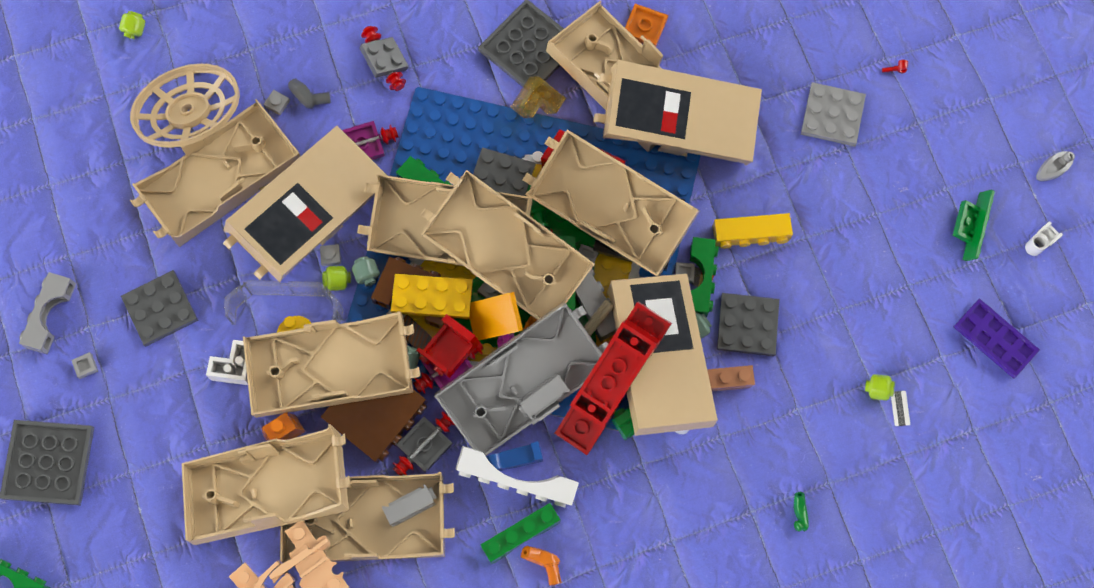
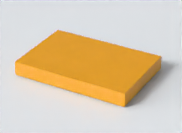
M514 292L471 302L469 318L473 334L478 340L523 331Z

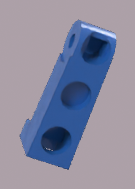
M538 441L486 456L488 461L499 471L543 462Z

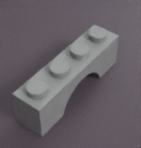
M48 273L42 282L40 294L35 298L33 311L28 315L26 328L20 334V345L33 351L48 354L54 340V336L49 332L46 324L48 313L55 305L70 301L76 286L73 280L54 273Z

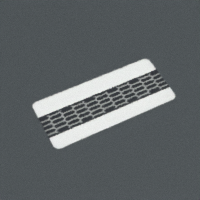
M894 391L891 401L895 426L910 425L906 391Z

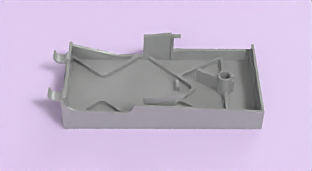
M565 302L561 303L435 393V398L472 449L481 451L487 456L530 424L534 425L560 407L559 402L582 387L609 344L605 342L597 347L578 320L581 316L587 314L582 306L572 311ZM558 373L570 392H564V396L535 416L533 414L532 420L528 415L524 417L518 408L521 406L518 400Z

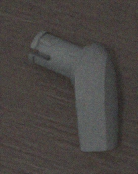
M296 78L288 83L289 90L306 108L313 109L314 105L331 103L329 92L313 94L304 83Z

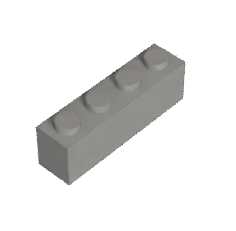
M593 268L575 291V297L579 305L587 312L585 315L588 321L605 300L610 302V299L605 298L603 294L604 288L600 281L596 282ZM612 310L595 330L600 342L616 333Z

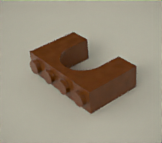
M389 257L371 296L372 302L387 309L391 308L395 274L441 277V274L436 271H425L422 266L413 264V266L407 264L404 259L395 257V259ZM425 316V322L430 326L441 329L444 325L443 317Z

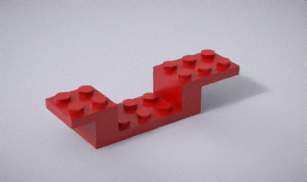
M638 301L628 318L619 326L571 402V408L554 434L585 455H588L618 409L619 403L646 361L654 353L672 323Z

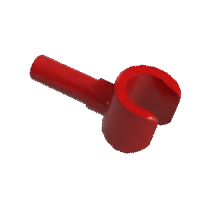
M899 60L898 66L882 68V73L897 71L903 74L907 71L908 61Z

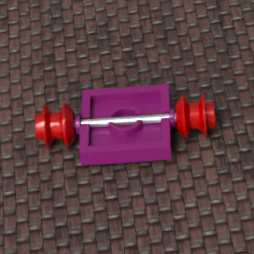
M374 121L342 130L371 160L385 156L381 145L382 139L388 145L389 140L393 139L396 142L395 138H398L396 127L392 128L391 124L389 129L385 130L382 127L380 130L381 135L378 134Z
M479 343L467 358L475 360L477 353L483 355L482 350L484 347L482 344ZM466 358L455 373L448 378L445 374L440 376L433 370L434 366L432 364L426 365L422 362L429 372V376L421 373L420 379L414 378L415 382L413 385L419 393L423 391L424 394H426L425 389L427 387L433 389L432 381H435L441 389L470 369L472 364Z

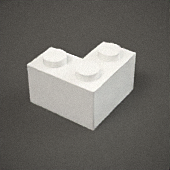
M233 340L229 359L210 356L206 376L211 381L248 385L243 341Z

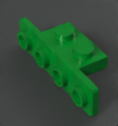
M992 189L980 192L976 205L967 200L961 201L953 236L966 242L963 255L964 261L978 259L981 253V246L995 191Z

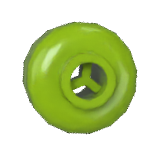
M128 11V13L122 15L119 30L124 33V37L134 39L135 36H142L146 21L142 18L143 15L133 11Z
M328 266L326 271L322 272L323 286H326L329 291L345 290L347 283H351V273L347 272L344 266Z
M873 374L870 380H866L865 392H869L871 399L887 401L890 396H894L895 381H892L888 375Z

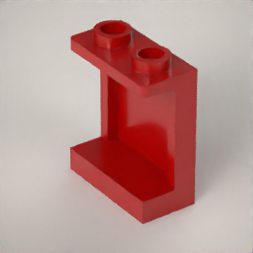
M446 314L442 319L444 323L442 328L423 350L418 348L416 351L420 354L419 359L426 365L432 364L434 366L433 370L440 376L445 374L450 378L480 342L473 333Z

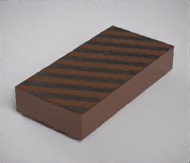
M407 314L403 318L404 326L413 324L414 334L406 335V341L412 347L423 350L432 337Z

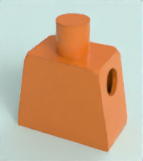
M285 412L263 426L262 432L266 441L276 438L287 440L298 437L305 432V429L296 415Z

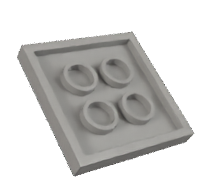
M812 82L801 135L856 146L866 94Z

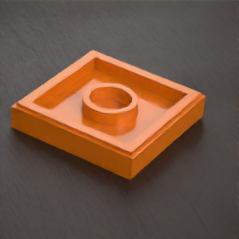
M634 4L625 28L640 43H644L640 38L643 35L656 47L669 15Z

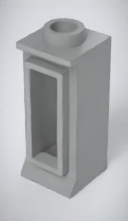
M556 373L518 400L521 405L518 408L524 417L528 415L532 420L533 414L535 416L564 396V392H570V390L558 373Z
M424 484L423 489L420 487L389 503V507L382 506L390 525L395 527L435 506L434 499L437 497L432 487L428 489Z

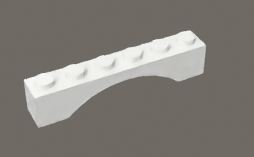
M462 446L455 468L457 471H460L459 475L470 478L471 475L479 477L478 481L489 484L490 481L498 483L497 487L509 490V487L516 488V493L528 496V493L536 495L535 498L547 502V499L555 501V505L566 508V504L572 506L579 484L577 481L558 475L540 481L514 479L497 470L488 461L483 452Z

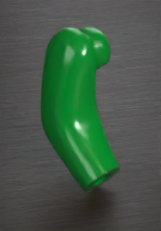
M796 492L794 494L793 508L798 521L794 522V528L798 532L802 530L805 532L809 527L805 494L803 492Z

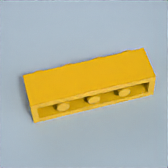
M790 213L714 219L712 225L714 239L716 240L715 246H719L722 249L730 248L733 245H739L740 247H747L757 243L758 245H767L769 242L784 244L790 241L793 235Z

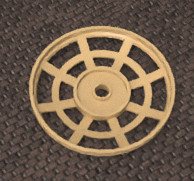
M191 64L175 68L155 78L136 97L130 112L132 127L139 138L154 146L172 148L193 144L212 135L229 121L239 103V87L232 74L217 65ZM209 73L219 76L214 84L194 82V74ZM186 75L187 84L176 87L168 93L160 89L161 86L171 80ZM225 79L232 85L235 95L228 99H225L223 92L219 88ZM195 88L208 89V91L203 95L195 92ZM187 90V93L182 94L176 97L175 99L172 98L174 95ZM154 93L160 98L154 105L151 114L140 113L150 95ZM216 93L220 102L210 105L208 100ZM166 102L168 106L165 113L158 114L160 108ZM232 103L226 115L219 122H217L219 118L222 116L225 110V106ZM219 109L213 120L207 119L211 111ZM139 120H150L151 126L156 133L147 137L144 136L140 130ZM157 120H168L170 125L161 130L157 125ZM199 124L205 125L203 128L190 133L191 128ZM175 128L183 129L182 135L168 133ZM160 137H164V138H168V139H180V140H179V141H170V142H168V141H157V140H155V139H158V138H160Z

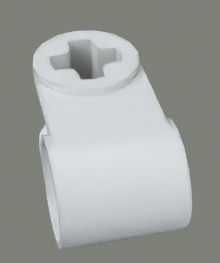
M1049 221L1026 243L1025 249L1028 254L1037 256L1047 247L1054 244L1063 234L1058 233Z

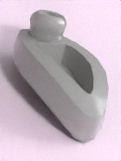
M1063 151L1050 156L1039 168L1036 175L1037 180L1048 181L1063 175L1071 167L1075 158L1074 153Z

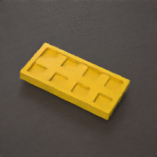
M395 274L391 313L400 311L401 314L444 317L447 314L451 318L469 319L473 280Z

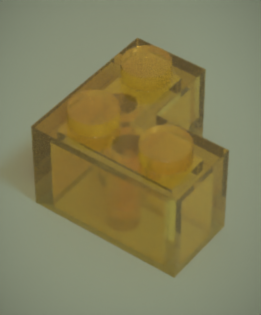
M539 76L529 77L510 108L523 118H533L539 108L547 114L557 113L566 98Z

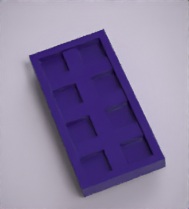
M980 298L953 326L1013 379L1040 351L1038 347Z

